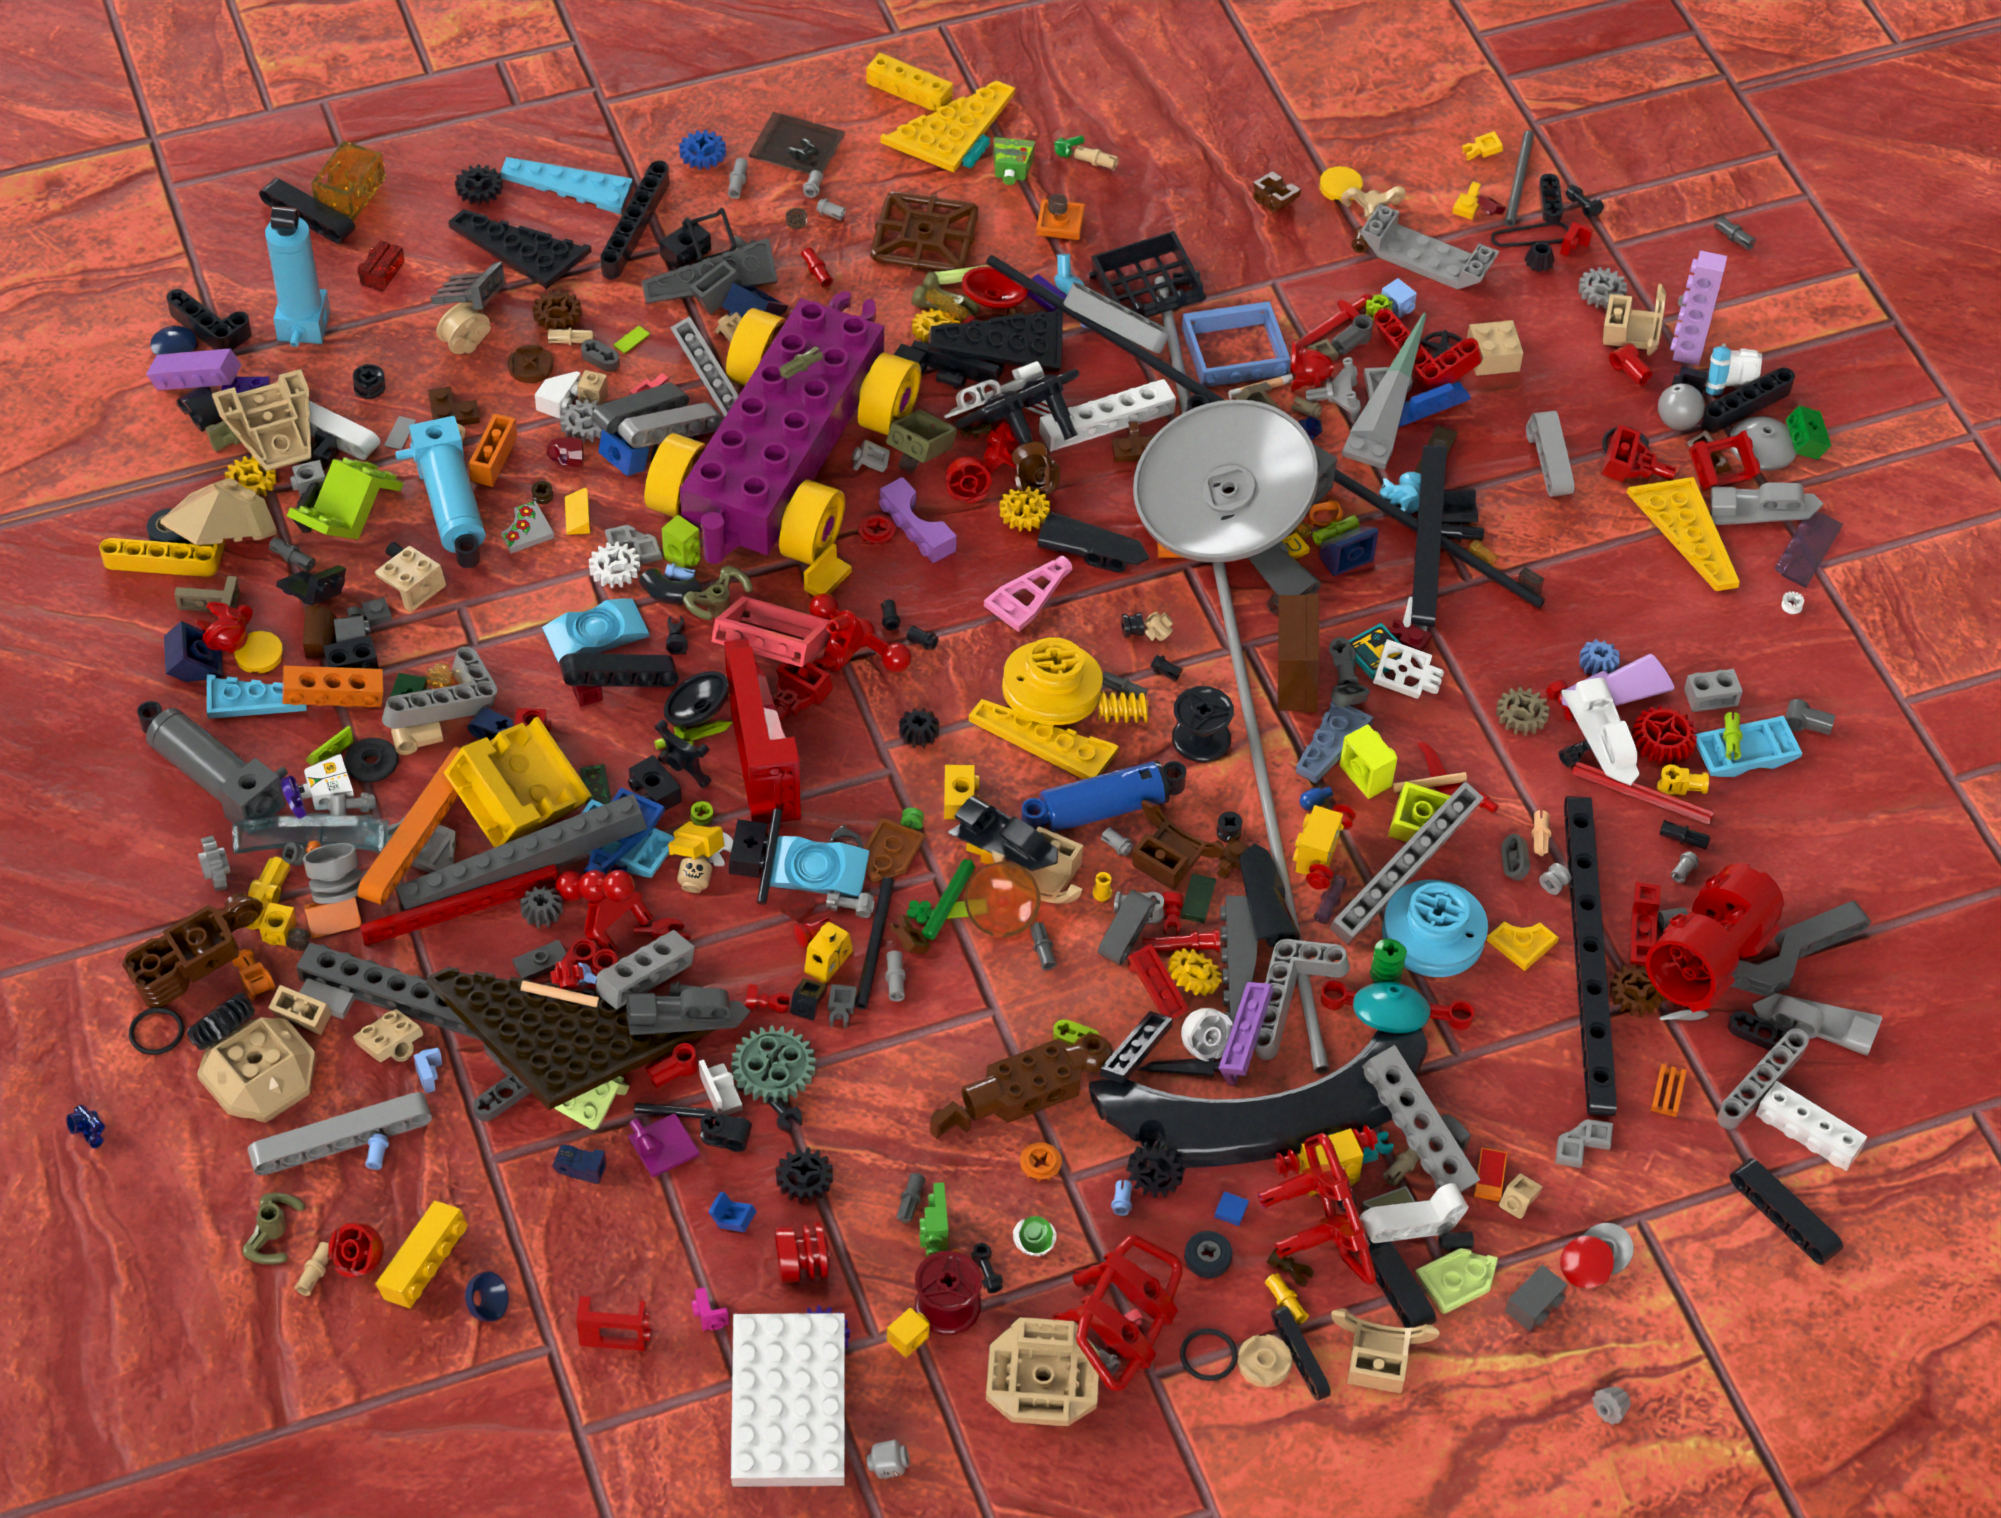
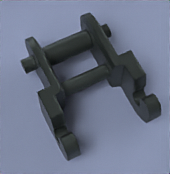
M805 138L801 139V145L806 147L803 150L794 149L793 147L787 148L789 155H792L796 160L800 159L804 162H807L808 157L812 154L815 156L819 154L818 148Z

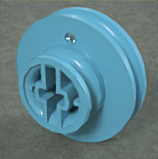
M1420 880L1400 888L1389 900L1382 924L1383 939H1394L1405 946L1407 953L1404 967L1414 973L1429 977H1448L1469 969L1482 954L1488 932L1487 916L1480 902L1464 888L1442 880ZM1470 933L1473 935V937L1469 938L1466 936V934Z

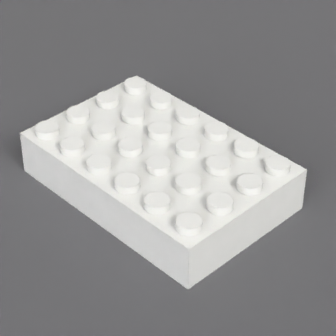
M844 1313L733 1315L732 1487L844 1486Z

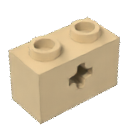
M282 985L279 986L269 1006L270 1011L275 1017H285L290 1023L322 1035L332 1014L331 1009L326 1003Z

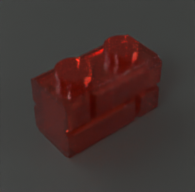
M382 240L379 241L375 248L372 247L366 261L361 262L357 269L361 285L369 288L373 287V289L383 292L405 262L402 247L394 244L390 245V243Z

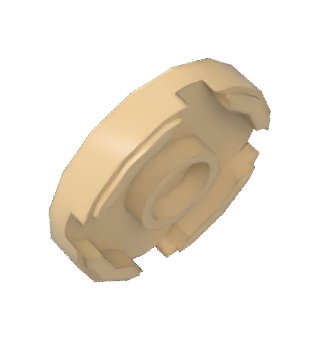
M1255 1335L1246 1340L1239 1349L1237 1365L1241 1375L1248 1382L1255 1386L1268 1388L1279 1385L1286 1380L1292 1367L1291 1352L1283 1340L1273 1335Z

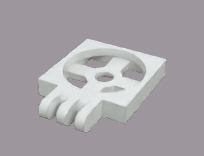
M1387 639L1373 683L1418 699L1422 690L1433 694L1438 693L1444 671L1430 665L1432 655ZM1393 653H1402L1401 659L1397 661L1387 656ZM1411 657L1419 663L1421 669L1413 667L1410 662ZM1400 665H1405L1407 667V671L1401 672L1398 667ZM1383 667L1394 670L1396 674L1394 681L1384 676ZM1411 676L1419 679V682L1412 687L1404 685L1405 677Z

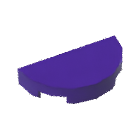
M291 775L282 778L280 783L284 796L299 820L306 816V810L296 778Z

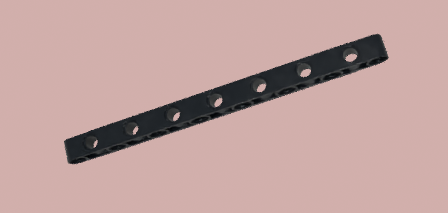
M1566 796L1564 801L1568 871L1571 875L1569 888L1587 1114L1615 1116L1617 1105L1592 798Z

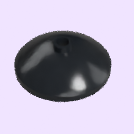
M717 671L702 672L688 678L676 687L666 700L664 705L666 720L672 726L687 728L697 726L711 719L721 710L728 699L730 692L728 679L724 674Z

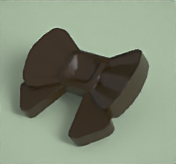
M980 421L977 427H970L968 425L959 429L964 437L974 435V438H978V434H989L992 431V426L989 422Z

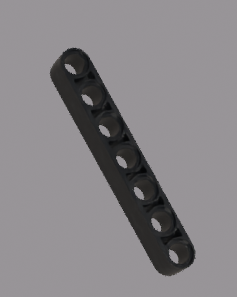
M658 160L650 164L603 249L600 260L601 272L605 278L616 279L621 275L670 184L669 166L666 162Z

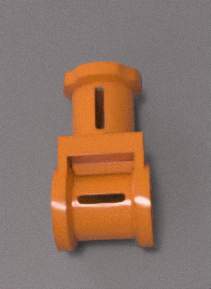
M240 950L239 957L231 962L234 967H238L240 970V978L248 997L254 1000L256 995L269 989L271 991L275 990L272 977L267 969H264L261 962H255L252 950Z

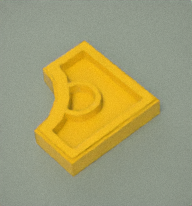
M1505 921L1487 937V941L1524 971L1551 949L1559 939L1557 935L1540 922L1532 927L1521 928L1512 926Z

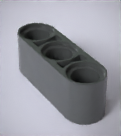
M1136 890L1130 891L1103 937L1097 953L1118 965H1122L1153 913L1156 901Z

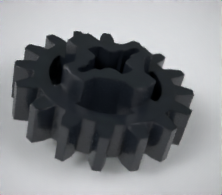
M480 164L477 165V168L469 166L468 171L462 169V175L456 176L455 188L457 196H461L462 201L468 199L469 204H472L474 201L478 205H481L482 201L489 204V199L496 200L497 195L502 194L503 181L501 174L497 173L495 168L489 170V165H486L484 168H481Z
M1155 1141L1153 1146L1145 1142L1142 1148L1137 1146L1134 1154L1131 1153L1126 1171L1131 1173L1128 1180L1136 1181L1134 1188L1142 1187L1144 1189L1143 1195L1150 1191L1153 1198L1157 1197L1158 1192L1167 1197L1169 1190L1174 1193L1178 1185L1182 1183L1185 1167L1181 1166L1183 1158H1176L1178 1151L1175 1149L1170 1152L1168 1150L1169 1144L1167 1143L1163 1147H1159L1158 1141Z
M807 1147L805 1152H801L799 1148H796V1154L786 1153L787 1160L780 1158L779 1167H776V1184L780 1186L781 1194L788 1192L790 1201L798 1197L799 1203H802L804 1198H808V1201L812 1203L813 1196L821 1199L823 1198V1191H830V1183H833V1166L828 1164L827 1156L820 1158L819 1150L812 1154L810 1147Z

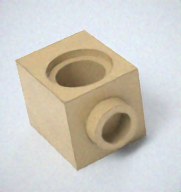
M585 370L577 386L579 401L584 403L585 399H588L589 403L596 400L597 406L603 404L608 395L607 375Z

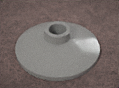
M1600 1223L1588 1229L1583 1235L1599 1238L1613 1250L1614 1268L1611 1275L1621 1272L1631 1262L1634 1252L1633 1242L1628 1232L1621 1226L1613 1223Z

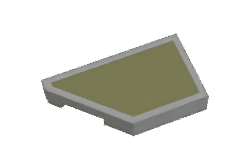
M1407 1186L1363 1201L1361 1207L1366 1211L1373 1207L1415 1202Z

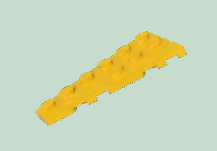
M1694 477L1628 487L1627 494L1715 591L1738 588L1740 581Z

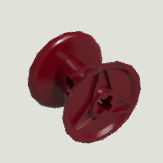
M940 1251L929 1255L920 1263L915 1273V1288L918 1293L915 1297L914 1311L922 1313L929 1321V1331L939 1335H956L967 1331L976 1323L981 1313L979 1293L982 1288V1274L978 1265L969 1256L957 1251Z

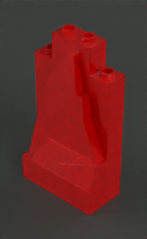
M735 639L725 641L726 677L730 683V708L750 819L754 822L770 824L773 809H780L783 811L781 822L800 820V767L795 737L788 738L783 733L766 676L754 660L753 649L749 645V640Z

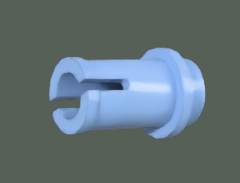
M672 563V565L667 564L664 577L668 578V580L683 581L692 577L695 578L696 570L675 566V563Z
M373 1134L368 1139L369 1151L365 1166L373 1170H379L383 1166L385 1149L389 1146V1142L385 1135Z
M1119 1180L1115 1185V1199L1111 1202V1208L1116 1215L1125 1216L1132 1209V1203L1130 1202L1132 1183L1124 1180V1187L1122 1188V1180Z

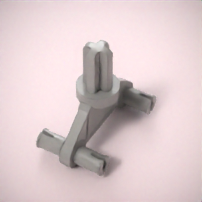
M1346 357L1343 360L1344 369L1333 381L1327 382L1326 387L1307 390L1306 399L1309 402L1329 399V403L1334 402L1351 413L1352 420L1357 421L1360 416L1359 410L1361 405L1360 401L1356 399V393L1352 391V387L1357 385L1356 376L1358 372L1357 368L1353 365L1352 358Z

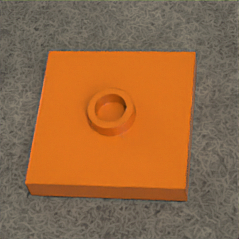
M1042 199L1036 235L1079 240L1085 204Z

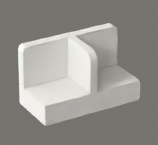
M704 1060L699 1061L700 1079L715 1113L727 1116L743 1110L741 1100L734 1087L733 1075L727 1071L725 1064L722 1063L707 1068Z

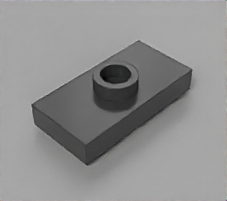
M556 940L512 959V962L520 978L532 980L555 970V964L562 961L566 951L561 942Z

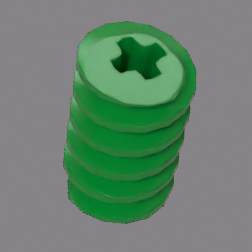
M1383 939L1375 945L1370 969V977L1373 982H1401L1407 953L1405 946L1394 939Z

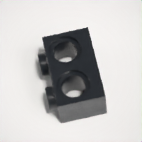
M371 635L323 646L327 667L379 669Z

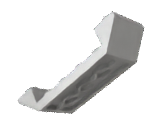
M1382 204L1378 205L1360 233L1377 257L1455 289L1480 283L1499 255V251L1482 244H1478L1471 254L1399 225V211Z

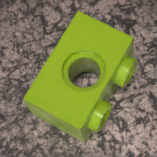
M676 515L662 527L664 559L671 564L675 563V566L690 569L696 566L701 559L699 528L681 516Z

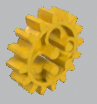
M1029 486L1023 492H1019V490L1015 492L1010 489L1009 495L1004 494L1003 500L1000 501V517H1003L1004 524L1010 522L1011 529L1017 526L1020 532L1023 528H1027L1030 532L1032 526L1039 529L1040 523H1044L1050 512V502L1046 500L1045 494L1039 496V490L1036 489L1032 492Z

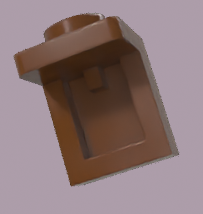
M952 1101L945 1108L938 1109L933 1113L930 1118V1133L938 1139L955 1124L967 1133L971 1130V1115L965 1107H960Z

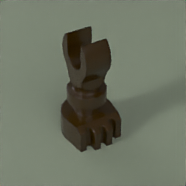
M1278 1248L1274 1249L1266 1263L1275 1269L1280 1265L1282 1267L1281 1270L1285 1273L1288 1271L1297 1285L1306 1286L1308 1281L1301 1277L1300 1273H1304L1312 1278L1314 1274L1312 1268L1307 1265L1294 1263L1295 1259L1292 1257L1287 1258L1285 1256L1280 1259L1276 1253Z

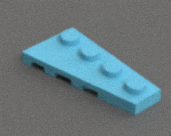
M207 674L208 719L307 711V705L282 704V683L263 684L261 680L245 682L238 681L235 677L219 679L215 675Z

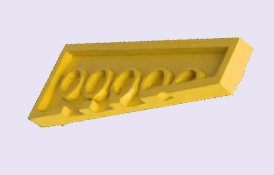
M983 699L980 700L969 714V722L1081 779L1101 775L1116 756L1119 746L1092 736L1086 738L1077 735V731L1069 728L1066 731L1054 727V725L1031 721L1019 715L1013 709Z

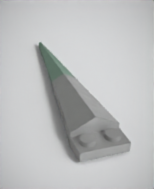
M1426 313L1422 314L1350 430V435L1342 450L1343 457L1380 469H1386L1393 453Z

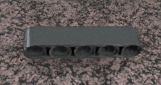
M672 382L601 404L594 409L591 419L608 434L618 432L619 425L625 419L685 407L688 405L689 396Z

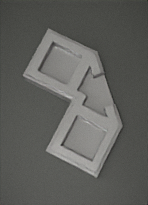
M629 525L605 530L607 542L611 546H615V543L619 542L621 547L624 544H628V549L634 547L636 554H639L640 565L662 560V554L655 536L636 531V528Z
M1586 1119L1573 1130L1560 1135L1557 1141L1555 1164L1581 1168L1584 1146L1610 1150L1613 1123Z

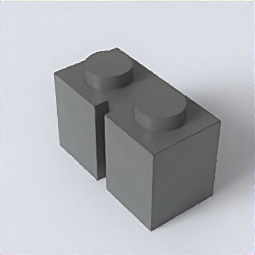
M1542 1264L1508 1299L1505 1312L1531 1332L1536 1325L1542 1326L1550 1316L1549 1312L1554 1307L1558 1309L1567 1298L1564 1294L1568 1284Z

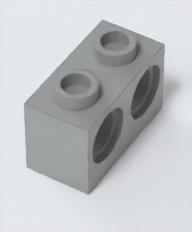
M1720 669L1714 672L1688 675L1684 687V692L1692 712L1738 706L1743 692L1734 669Z

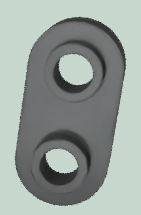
M1347 683L1334 686L1330 697L1334 700L1335 705L1348 707V705L1366 702L1370 691L1362 685Z
M1511 834L1505 838L1501 846L1504 873L1511 879L1519 881L1528 874L1530 869L1528 846L1524 838L1518 834Z

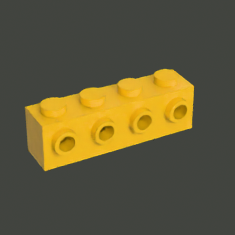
M879 53L867 66V84L928 110L936 112L937 108L948 105L953 99L952 82L882 53Z
M434 1200L376 1282V1286L384 1300L407 1308L412 1307L416 1299L421 1296L423 1289L430 1279L435 1276L437 1269L444 1259L450 1254L460 1236L465 1233L468 1223L460 1208Z

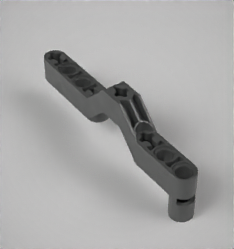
M1852 901L1786 928L1775 938V942L1780 947L1778 957L1760 965L1739 960L1738 966L1732 974L1735 982L1729 988L1735 987L1765 997L1786 990L1792 981L1798 959L1863 932L1870 926L1871 920L1856 901Z

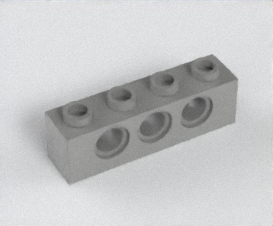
M674 930L666 935H662L654 942L641 947L628 957H623L614 965L601 970L597 974L596 993L615 1009H618L627 1004L628 993H645L690 967L693 962L695 947Z

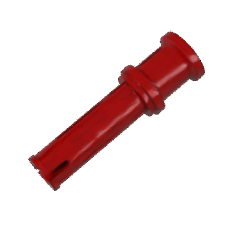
M1218 929L1208 933L1193 931L1190 932V935L1142 938L1143 945L1153 944L1156 952L1182 951L1183 948L1186 950L1194 949L1196 953H1199L1201 950L1220 952Z

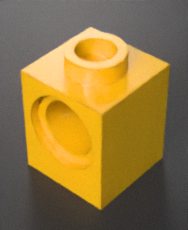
M269 902L259 926L262 941L270 945L287 946L297 923L294 907Z
M912 1308L906 1310L887 1327V1341L905 1358L929 1338V1321L922 1313H916Z

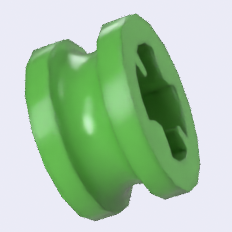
M917 808L904 809L901 825L914 830L921 829L924 813Z

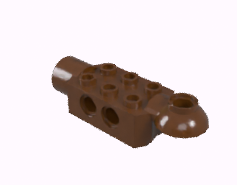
M1091 1033L1080 1037L1072 1045L1056 1039L987 1065L986 1078L961 1088L965 1107L974 1121L995 1114L1009 1123L1077 1097L1080 1090L1081 1071H1100L1103 1064L1114 1053L1112 1045L1106 1038Z

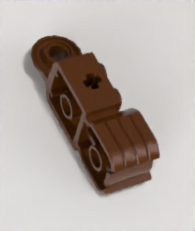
M236 893L226 900V908L221 911L207 905L163 930L164 935L162 937L151 938L128 951L123 959L122 966L132 983L136 985V989L146 1006L158 1008L185 994L190 979L194 983L239 957V946L234 940L232 932L249 926L256 921L262 913L263 904L255 897L246 896L244 893Z

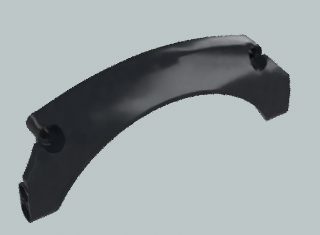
M1422 1028L1408 1033H1390L1377 1030L1368 1045L1355 1058L1332 1074L1293 1090L1261 1097L1243 1099L1193 1098L1154 1090L1129 1079L1122 1084L1107 1078L1089 1082V1092L1101 1120L1106 1119L1107 1123L1126 1134L1133 1141H1138L1141 1148L1145 1142L1153 1146L1155 1141H1158L1159 1147H1163L1166 1143L1169 1144L1168 1150L1171 1152L1176 1149L1178 1151L1176 1158H1183L1182 1167L1200 1168L1275 1159L1277 1153H1280L1283 1157L1287 1156L1289 1149L1296 1154L1301 1153V1146L1305 1143V1140L1320 1133H1325L1329 1136L1348 1129H1356L1360 1133L1363 1132L1364 1125H1367L1369 1129H1373L1393 1120L1389 1108L1380 1101L1377 1089L1373 1083L1366 1079L1362 1066L1369 1059L1395 1045L1417 1079L1428 1052V1042ZM1386 1074L1388 1082L1395 1084L1394 1078ZM1400 1097L1402 1104L1409 1106L1408 1100Z

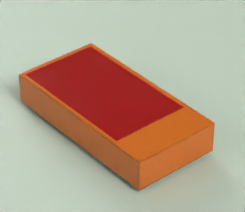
M1481 1147L1477 1171L1480 1181L1475 1185L1474 1197L1500 1202L1507 1152Z

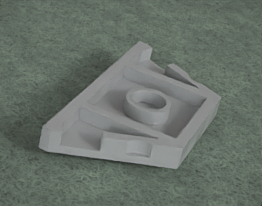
M404 818L399 823L388 827L387 838L386 832L375 839L373 836L369 837L366 840L367 846L383 849L385 838L387 844ZM439 824L411 866L432 873L454 864L456 832Z

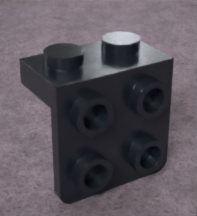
M337 565L314 575L301 571L278 580L276 587L283 590L287 595H293L301 599L304 604L315 605L341 594L345 584L346 568Z

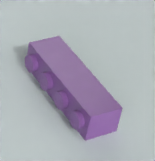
M231 349L156 355L146 375L157 390L231 385L242 365Z

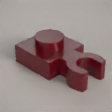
M1394 619L1392 626L1397 630L1390 627L1387 628L1396 639H1399L1402 645L1419 651H1423L1431 641L1432 634L1413 624L1407 628L1398 619Z

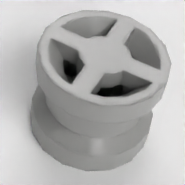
M1554 863L1549 867L1548 872H1544L1540 876L1539 881L1545 891L1557 895L1562 890V886H1566L1571 881V875L1564 866Z

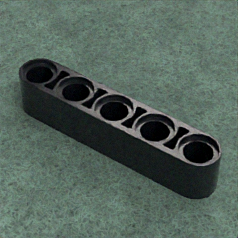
M274 178L259 191L261 200L271 208L274 206L297 208L299 218L306 221L309 229L334 243L340 244L356 228L354 222L348 216L279 178Z
M1778 368L1709 403L1705 408L1701 427L1709 433L1719 432L1790 395L1795 373L1789 368Z
M571 653L564 655L559 660L563 680L569 686L671 687L679 680L675 662L669 655Z
M1749 1158L1730 1173V1180L1736 1189L1814 1262L1824 1265L1843 1249V1243L1839 1236L1756 1159Z
M1367 1234L1369 1240L1368 1248L1376 1273V1281L1404 1327L1415 1328L1425 1324H1434L1436 1322V1315L1431 1304L1391 1241L1373 1243Z

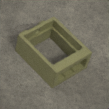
M919 409L892 422L886 443L925 463L952 449L958 429Z

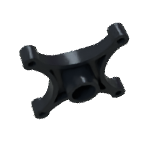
M661 719L654 728L664 739L667 751L663 750L657 756V760L662 764L667 762L676 771L685 769L694 777L698 785L705 789L710 784L711 778L704 775L701 771L699 757L703 758L709 752V747L705 744H702L700 747H694L674 735L667 728L668 723Z

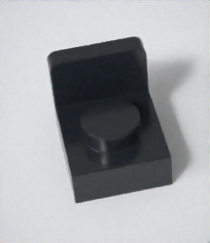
M803 978L793 991L790 1013L814 1020L817 1006L825 996L828 985Z

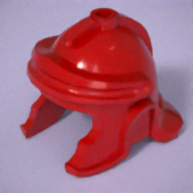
M1295 340L1292 341L1290 370L1291 374H1296V380L1291 382V392L1294 393V391L1301 389L1303 386H1314L1315 389L1323 387L1324 381L1332 374L1334 368L1332 360L1318 350L1305 347L1300 348Z
M209 602L206 608L211 610L212 614L217 615L219 620L213 624L197 619L196 622L205 631L203 641L206 646L211 650H221L229 653L242 649L248 639L246 625L252 618L253 610L248 605H241L236 609L222 602Z

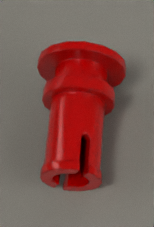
M827 916L811 924L804 923L802 926L795 924L793 926V934L798 945L801 948H806L808 942L810 943L821 930V927L827 922L833 923L832 920Z

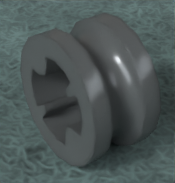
M293 842L287 843L283 849L282 859L290 865H302V858L307 854L305 846Z

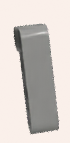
M1557 411L1533 413L1526 425V434L1529 443H1536L1547 493L1550 497L1573 494L1575 488L1558 413Z

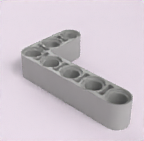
M460 647L456 652L452 666V673L459 685L391 696L387 699L382 722L389 728L398 729L476 715L482 707L492 710L498 689L478 653L470 647Z
M1283 939L1276 943L1265 983L1272 985L1274 991L1254 1048L1260 1059H1273L1279 1051L1298 973L1328 977L1345 976L1350 970L1345 948L1336 944Z

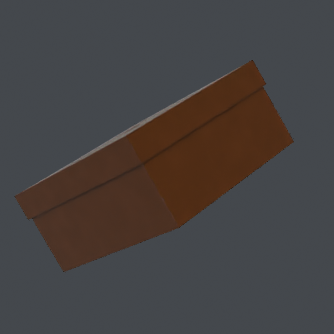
M1319 594L1279 595L1278 710L1317 713Z

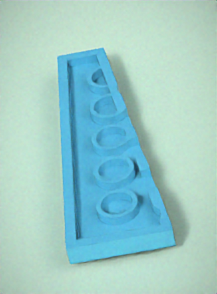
M506 157L500 172L502 179L534 187L541 191H555L558 196L565 198L568 195L576 198L577 202L584 204L586 201L596 204L597 208L621 215L633 186L632 178Z

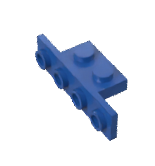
M1460 382L1452 385L1448 383L1414 396L1410 401L1404 403L1399 427L1471 400V396Z

